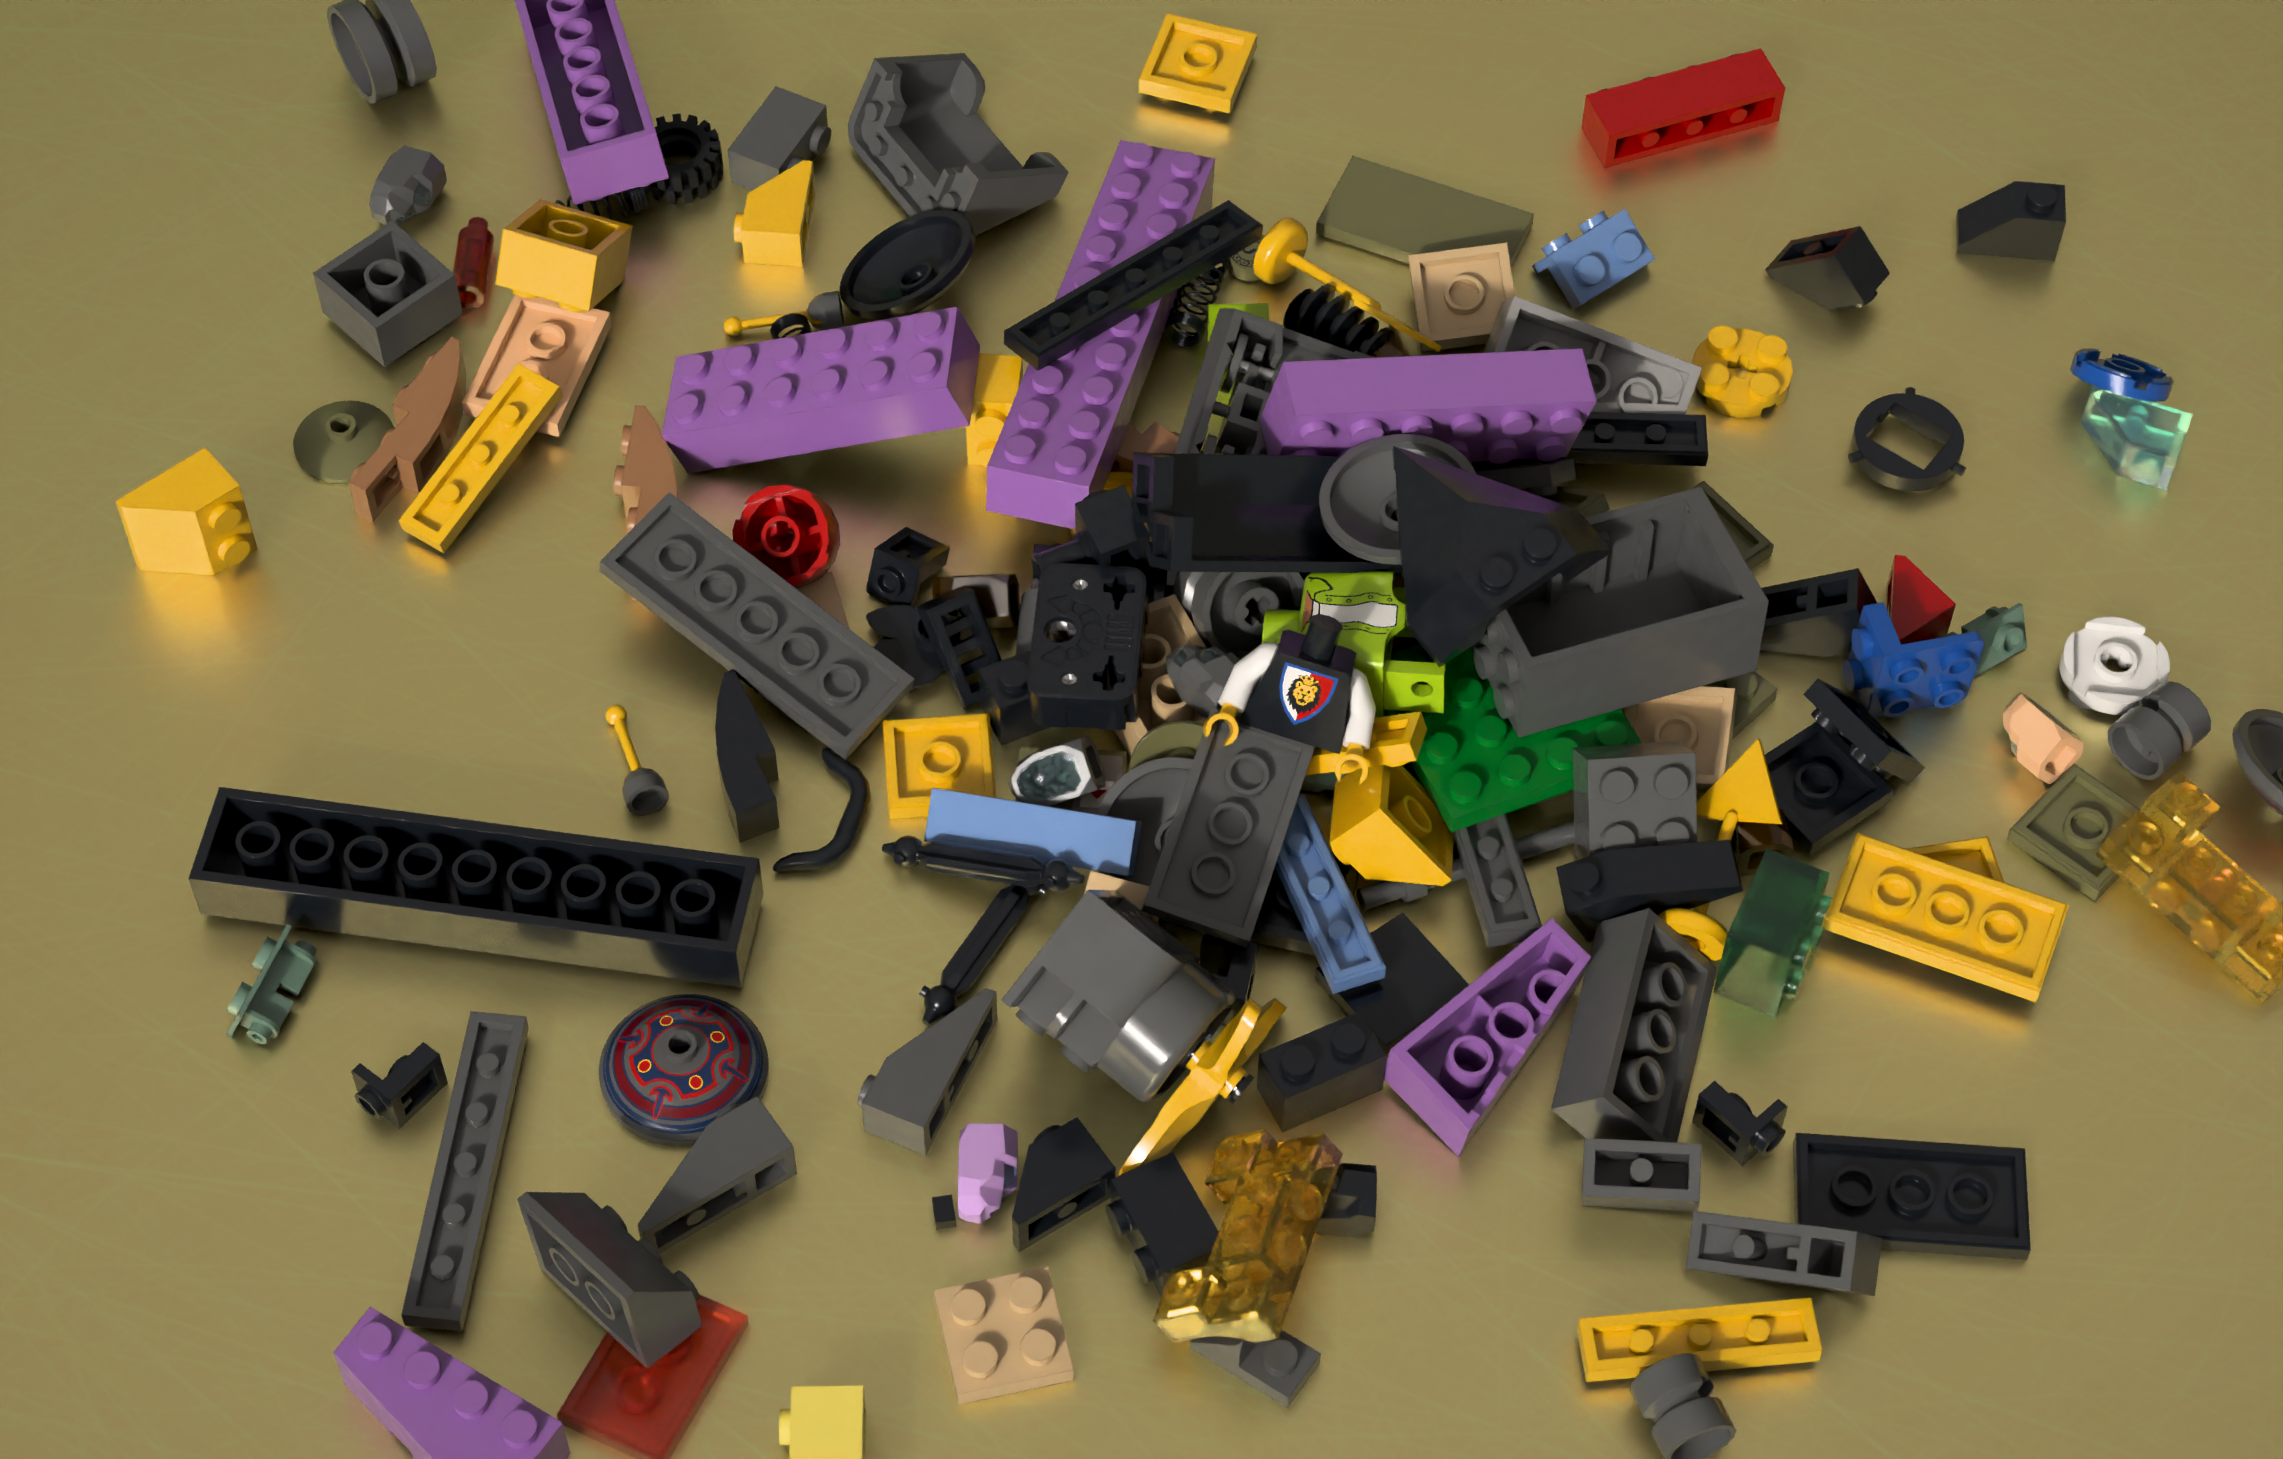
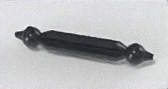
M911 835L902 836L896 842L886 843L882 846V851L893 857L895 863L904 868H912L920 863L931 872L1024 887H1033L1043 883L1046 888L1054 892L1064 891L1072 885L1084 883L1085 880L1084 875L1073 870L1072 866L1062 859H1053L1044 863L1038 857L1031 854L941 840H933L923 844L920 839Z
M1043 883L1033 887L1010 885L999 891L943 969L940 985L934 986L931 989L924 985L919 995L924 998L925 1006L922 1020L924 1024L930 1025L958 1008L957 996L971 989L1027 910L1028 896H1033L1037 893L1042 896L1046 894L1048 888Z

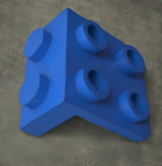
M1884 602L1863 606L1858 626L1852 631V647L1848 660L1843 662V678L1847 689L1855 691L1859 703L1873 717L1884 715L1887 717H1897L1911 710L1932 706L1948 708L1967 697L1984 647V641L1979 632H1970L1901 645Z

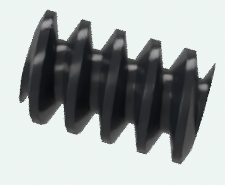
M1329 284L1321 286L1316 291L1310 288L1299 293L1289 304L1283 320V326L1286 329L1375 358L1388 357L1394 339V332L1386 327L1378 331L1379 321L1371 316L1363 320L1365 316L1364 310L1357 306L1349 309L1350 299L1344 295L1335 297V288Z

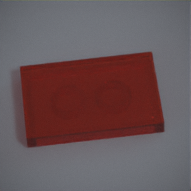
M699 1294L700 1298L696 1301L702 1327L648 1369L607 1332L558 1411L557 1419L563 1423V1426L635 1459H670L748 1327V1316Z

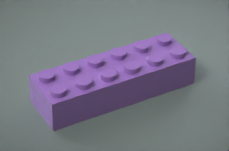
M515 0L560 162L574 205L599 200L611 194L636 187H645L654 182L668 179L669 176L615 0Z
M951 307L676 357L662 438L666 440L667 445L686 472L692 473L970 426L980 344L959 308Z
M1582 348L1283 362L1260 417V423L1268 455L1342 456L1353 447L1374 438L1393 434H1415L1445 442L1463 454L1469 462L1489 461L1493 464H1503L1516 459L1535 458L1540 461H1553L1568 455L1596 403V397Z

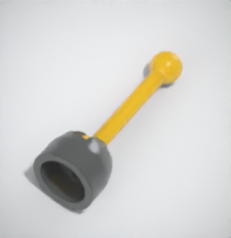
M839 291L817 295L811 300L806 311L793 312L804 315L812 326L819 331L845 327ZM786 314L740 320L738 317H729L725 320L723 328L729 336H738L743 330L772 326L778 318Z
M612 705L606 711V720L615 726L631 769L622 787L625 803L628 810L633 814L648 815L655 813L663 808L669 799L666 785L658 772L649 768H641L625 725L627 712L621 705Z

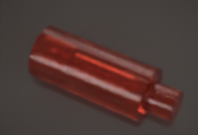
M481 217L471 218L468 226L462 228L458 235L453 273L456 277L461 307L465 309H475L482 306L486 298L494 236L488 230V222Z

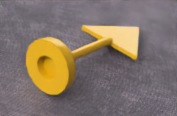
M1285 217L1278 221L1268 230L1260 242L1255 254L1253 268L1254 274L1265 283L1279 284L1288 279L1298 268L1319 282L1331 285L1335 288L1336 292L1352 300L1353 305L1433 350L1439 352L1442 346L1397 317L1382 311L1381 304L1375 299L1303 258L1308 245V232L1294 218Z
M1759 738L1697 801V819L1723 821L1717 841L1730 840L1731 842L1737 822L1783 824L1762 742ZM1710 902L1694 907L1693 910L1672 908L1658 915L1709 961H1718L1725 958L1731 938L1727 929L1721 923L1706 915Z

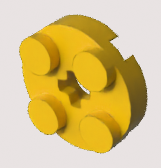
M1724 325L1716 326L1709 331L1708 338L1698 345L1692 359V364L1702 367L1694 389L1695 393L1698 388L1700 393L1706 397L1705 404L1713 411L1734 418L1757 417L1762 415L1764 408L1771 407L1775 403V408L1778 407L1788 395L1793 367L1787 355V344L1779 336L1766 335L1751 329L1731 328ZM1734 368H1743L1750 371V373H1747L1745 378H1739L1735 376Z

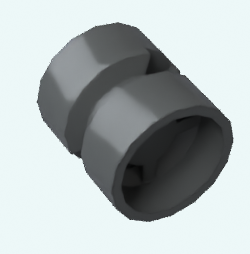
M2166 681L2156 686L2141 699L2137 707L2128 710L2111 725L2108 730V743L2116 759L2130 773L2142 779L2153 780L2159 778L2179 760L2182 752L2188 753L2207 736L2211 730V719L2205 705L2189 688L2177 682Z
M1685 1353L1661 1360L1640 1373L1630 1386V1392L1643 1418L1653 1419L1655 1422L1651 1434L1664 1459H1705L1725 1447L1734 1438L1736 1428L1722 1401L1717 1397H1710L1713 1393L1714 1385L1697 1354Z

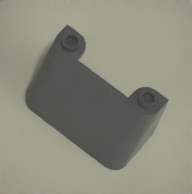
M965 53L874 58L849 118L848 137L854 151L910 217L932 210L956 211L967 218L974 229L976 237L1055 198L1060 192L1069 172L1049 152H1036L1030 155L1023 167L977 114L985 93V82L978 68Z

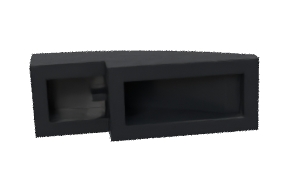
M733 669L725 672L723 675L717 701L715 732L721 787L728 816L739 843L780 828L776 796L769 785L770 782L778 780L779 777L775 748Z

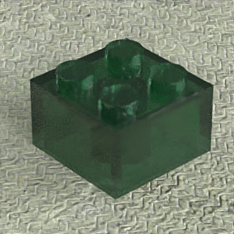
M1766 849L1728 931L1713 993L1773 1017L1777 1016L1784 998L1791 1001L1795 1000L1806 973L1804 967L1809 957L1813 958L1821 942L1825 930L1823 925L1833 901L1832 897L1824 894L1830 875L1829 872Z

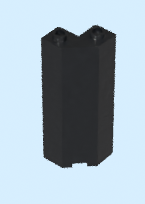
M1134 452L1131 507L1136 523H1146L1152 542H1147L1145 546L1150 566L1171 572L1359 573L1394 571V573H1402L1401 564L1375 563L1347 552L1331 538L1324 527L1319 505L1320 489L1328 470L1341 456Z

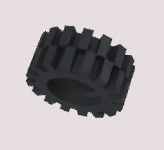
M672 114L673 121L666 122L664 116L656 118L657 127H655L663 158L665 159L676 154H687L694 158L679 164L665 162L669 178L645 186V193L647 194L652 191V198L660 201L666 195L668 204H676L677 197H684V204L693 203V194H697L700 199L707 197V187L714 191L719 186L718 179L723 177L721 144L717 131L715 129L711 130L710 123L706 120H703L698 125L697 116L689 115L687 121L681 120V114Z

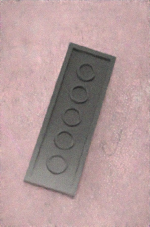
M670 492L600 561V572L727 670L734 669L740 680L845 760L913 688L914 678Z

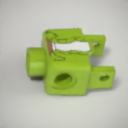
M1394 571L1359 573L1312 572L1307 575L1304 581L1300 610L1266 609L1262 643H1275L1283 630H1291L1305 635L1311 617L1316 614L1327 615L1338 620L1342 624L1343 629L1337 645L1352 649L1357 653L1355 668L1367 676L1376 706L1375 718L1385 716V710L1444 713L1445 664L1439 668L1436 663L1391 660L1394 636L1415 638L1406 627L1405 588L1394 587ZM1417 682H1427L1428 685H1421Z

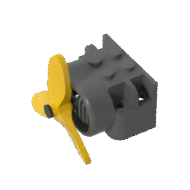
M1087 890L1001 1001L1009 1007L1017 1006L1019 1011L1015 1015L1031 1030L1041 1036L1046 1032L1053 1039H1058L1062 1042L1064 1046L1060 1052L1077 1067L1085 1072H1088L1090 1068L1095 1070L1098 1067L1141 1102H1150L1159 1098L1187 1068L1191 1071L1162 1107L1153 1125L1132 1151L1117 1175L1120 1176L1169 1154L1178 1142L1197 1125L1219 1095L1225 1099L1231 1095L1228 1100L1231 1104L1237 1101L1254 1079L1250 1074L1245 1078L1247 1071L1242 1066L1264 1041L1272 1026L1287 1009V1006L1277 998H1274L1261 1007L1249 998L1239 1013L1230 1020L1212 1044L1209 1040L1221 1026L1235 1004V993L1199 964L1200 958L1150 916L1142 912L1141 909L1117 890Z

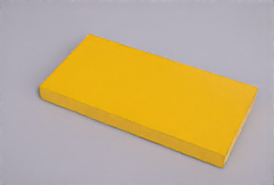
M1857 833L1825 916L1822 929L2036 1002L2069 904Z

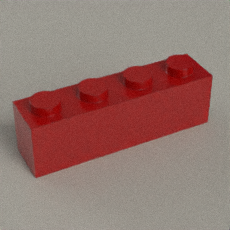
M1760 48L1588 94L1585 98L1581 129L1604 168L1777 122L1780 118L1785 86Z

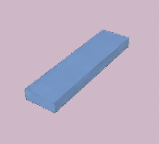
M932 788L924 842L941 840L1031 854L1043 862L1062 859L1067 861L1072 867L1134 876L1142 821Z
M1304 793L1299 794L1275 869L1330 989L1335 994L1385 978L1386 966Z

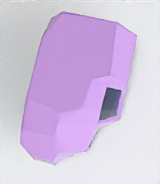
M967 1124L960 1131L959 1218L965 1221L981 1224L986 1219L991 1218L995 1210L1001 1209L1003 1199L1017 1189L1018 1134L1017 1131L1005 1124Z

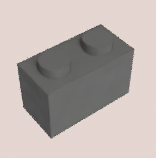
M775 86L728 149L731 183L752 191L803 160L813 161L817 154H823L831 139V128L828 127L826 105Z
M1584 1138L1582 1206L1698 1211L1700 1203L1701 1144Z

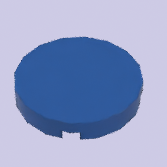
M2093 348L2081 349L2074 355L2070 371L2073 375L2091 385L2140 400L2156 402L2166 401L2169 398L2174 381L2172 377H2167V374L2162 372L2163 370L2159 367L2123 354H2113L2112 358H2106V360L2099 359L2101 351Z

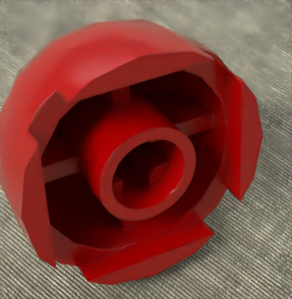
M787 484L767 486L752 494L744 503L747 506L742 511L740 520L736 519L733 526V541L793 587L802 588L819 580L835 563L840 547L839 523L832 508L814 492Z

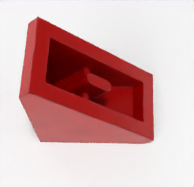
M1895 555L1886 587L1885 607L1901 645L1944 637L1948 633L1956 603L1906 556Z

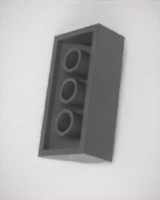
M1648 908L1604 920L1597 924L1589 955L1591 959L1585 971L1551 1110L1585 1138L1657 1142L1678 1141L1717 967Z

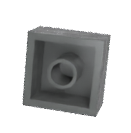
M394 221L389 222L313 273L322 312L384 367L463 314L455 274Z
M1680 741L1572 748L1575 855L1579 859L1611 849L1697 842L1696 752Z

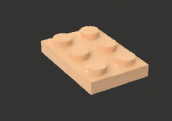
M514 295L462 401L464 415L477 418L519 363L560 386L563 394L562 398L536 431L560 437L612 327L610 312L592 308L589 312H571L559 307L558 302L540 297L529 299Z

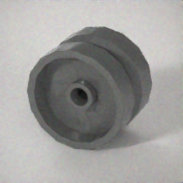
M344 0L328 7L327 17L336 48L352 81L369 103L373 104L397 94L398 80L409 87H413L436 77L435 57L428 35L410 0H366L365 5L359 0Z
M1177 572L1172 595L1175 594L1205 646H1216L1226 654L1232 652L1241 660L1262 644L1264 615L1267 608L1300 610L1304 580L1299 572Z

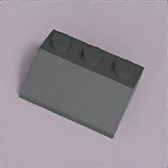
M525 1192L517 1198L540 1269L647 1369L702 1327L696 1301L700 1296L693 1282L682 1271L678 1270L673 1274L663 1265L660 1254L647 1239L641 1238L637 1241L628 1233L622 1218L612 1207L606 1205L600 1208L585 1193Z

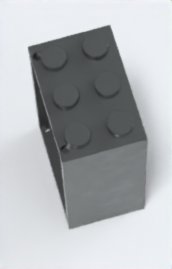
M1701 486L1585 517L1611 548L1610 554L1568 582L1560 573L1488 620L1483 639L1471 646L1475 668L1481 679L1488 678L1494 690L1493 695L1496 709L1502 719L1508 718L1518 738L1757 670L1769 601Z

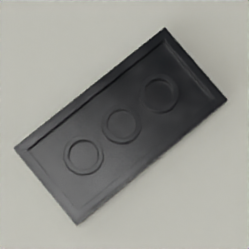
M1809 1133L1795 1134L1793 1141L1795 1224L1857 1231L1882 1238L1881 1250L2027 1260L2031 1247L2025 1148Z

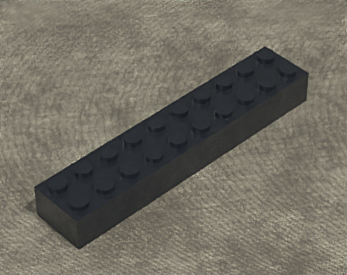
M219 787L188 878L200 914L285 926L289 924L293 927L736 987L742 986L764 895L759 858Z

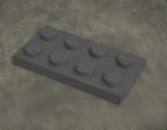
M1212 707L1209 717L1213 714H1219L1220 710ZM1236 715L1235 720L1239 729L1238 736L1228 746H1223L1230 732L1229 725L1224 720L1218 719L1213 723L1208 737L1202 734L1141 911L1247 948L1315 747L1239 723L1241 717Z

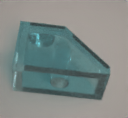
M2093 385L2081 424L2117 475L2135 480L2141 484L2167 490L2193 414L2151 401L2119 395Z

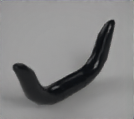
M823 748L821 753L822 759L830 772L848 784L851 795L836 833L826 846L818 850L792 853L779 859L773 866V871L775 872L825 868L837 863L844 857L856 841L871 800L870 785L860 768L841 758L828 748Z

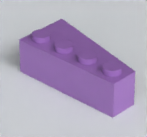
M1551 918L1391 1048L1385 1065L1384 1080L1459 1157L1579 986L1591 957Z
M369 1307L333 1352L344 1384L392 1435L395 1434L411 1451L414 1459H567L571 1454L561 1421L372 1307Z

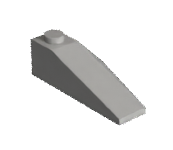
M1516 296L1501 303L1484 353L1582 348L1596 397V403L1591 412L1686 414L1702 367Z

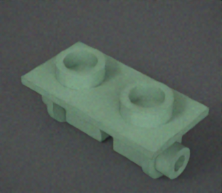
M2020 603L2009 609L2007 607L1997 608L1993 606L1987 609L1983 615L1961 626L1962 634L1979 632L1984 641V647L1974 677L2027 648L2023 605ZM1951 632V633L1945 635L1944 637L1953 636V635H1958V634L1955 633V632Z
M286 925L278 941L268 936L251 965L261 971L253 986L244 982L241 983L226 1012L236 1016L226 1035L231 1037L238 1024L248 1029L247 1036L260 1044H267L270 1038L278 1036L280 1027L294 1001L277 993V988L279 987L298 996L311 970L317 964V960L314 957L317 950L313 945L302 940L297 941L296 944L285 940L292 928L291 925Z

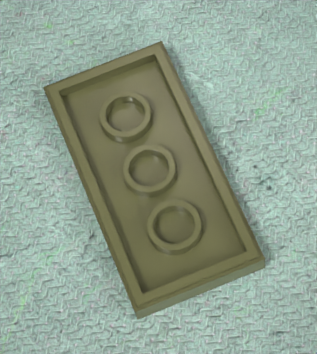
M1352 156L1317 221L1316 234L1408 264V255L1507 243L1510 266L1512 267L1533 225L1534 214Z

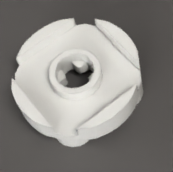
M2100 617L2086 622L2084 629L2077 631L2075 634L2073 631L2067 638L2060 658V674L2063 683L2069 689L2068 696L2070 701L2081 709H2093L2106 714L2124 715L2131 708L2137 707L2141 699L2156 686L2167 681L2170 672V659L2166 648L2160 640L2156 646L2152 639L2144 635L2145 627L2128 619ZM2108 659L2118 660L2120 668L2127 669V671L2113 672L2105 666Z

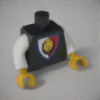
M1313 615L1305 635L1291 630H1283L1275 643H1262L1234 665L1218 703L1222 706L1219 714H1213L1204 722V736L1208 737L1213 723L1221 719L1227 722L1230 728L1229 735L1225 739L1223 746L1233 743L1239 732L1235 716L1237 713H1242L1239 722L1241 724L1336 754H1340L1343 744L1347 748V753L1337 761L1335 775L1338 781L1341 782L1343 765L1349 761L1358 762L1362 766L1363 771L1359 786H1361L1369 775L1368 766L1363 759V752L1370 748L1376 706L1367 676L1355 668L1357 653L1352 649L1337 645L1343 629L1342 624L1335 618L1327 615Z

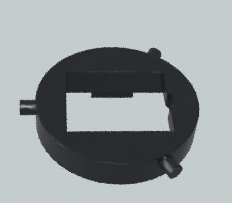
M1913 387L1906 388L1905 393L1880 397L1869 403L1860 412L1852 435V453L1848 454L1849 462L1851 464L1857 462L1862 471L1871 479L1886 487L1901 491L1928 490L1941 485L1954 473L1962 476L1966 471V467L1959 464L1964 448V434L1960 423L1940 403L1930 398L1916 395V390ZM1889 413L1909 424L1908 427L1933 442L1937 440L1945 445L1924 470L1868 438L1875 431L1876 425L1881 423Z

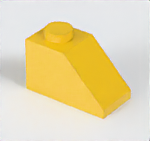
M803 160L747 194L744 213H736L734 221V241L742 243L744 263L803 267L815 200L813 161Z

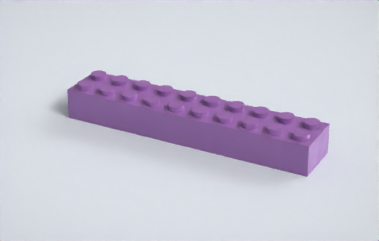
M1120 140L1055 301L1209 212L1212 205L1215 159L1195 155L1190 152H1179L1149 146L1144 143ZM1180 287L1041 370L1037 371L1028 364L987 464L986 511L1075 529V503L1083 501L1089 494L1103 490Z

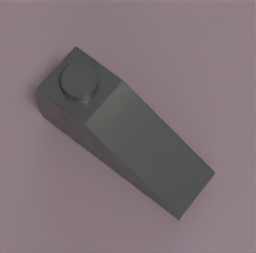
M985 988L886 1057L877 1076L870 1074L861 1087L857 1102L858 1106L862 1107L865 1132L923 1155L927 1154L998 1021L996 991Z
M758 1096L744 1104H734L725 1108L714 1121L706 1126L637 1224L640 1239H647L659 1254L797 1174L794 1146Z
M1693 1211L1686 1269L1875 1296L1882 1238L1857 1231Z

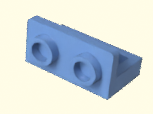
M1625 209L1609 219L1603 210L1578 226L1583 235L1571 241L1568 234L1565 233L1541 248L1546 257L1532 265L1536 274L1546 268L1549 269L1574 310L1652 262L1655 258Z

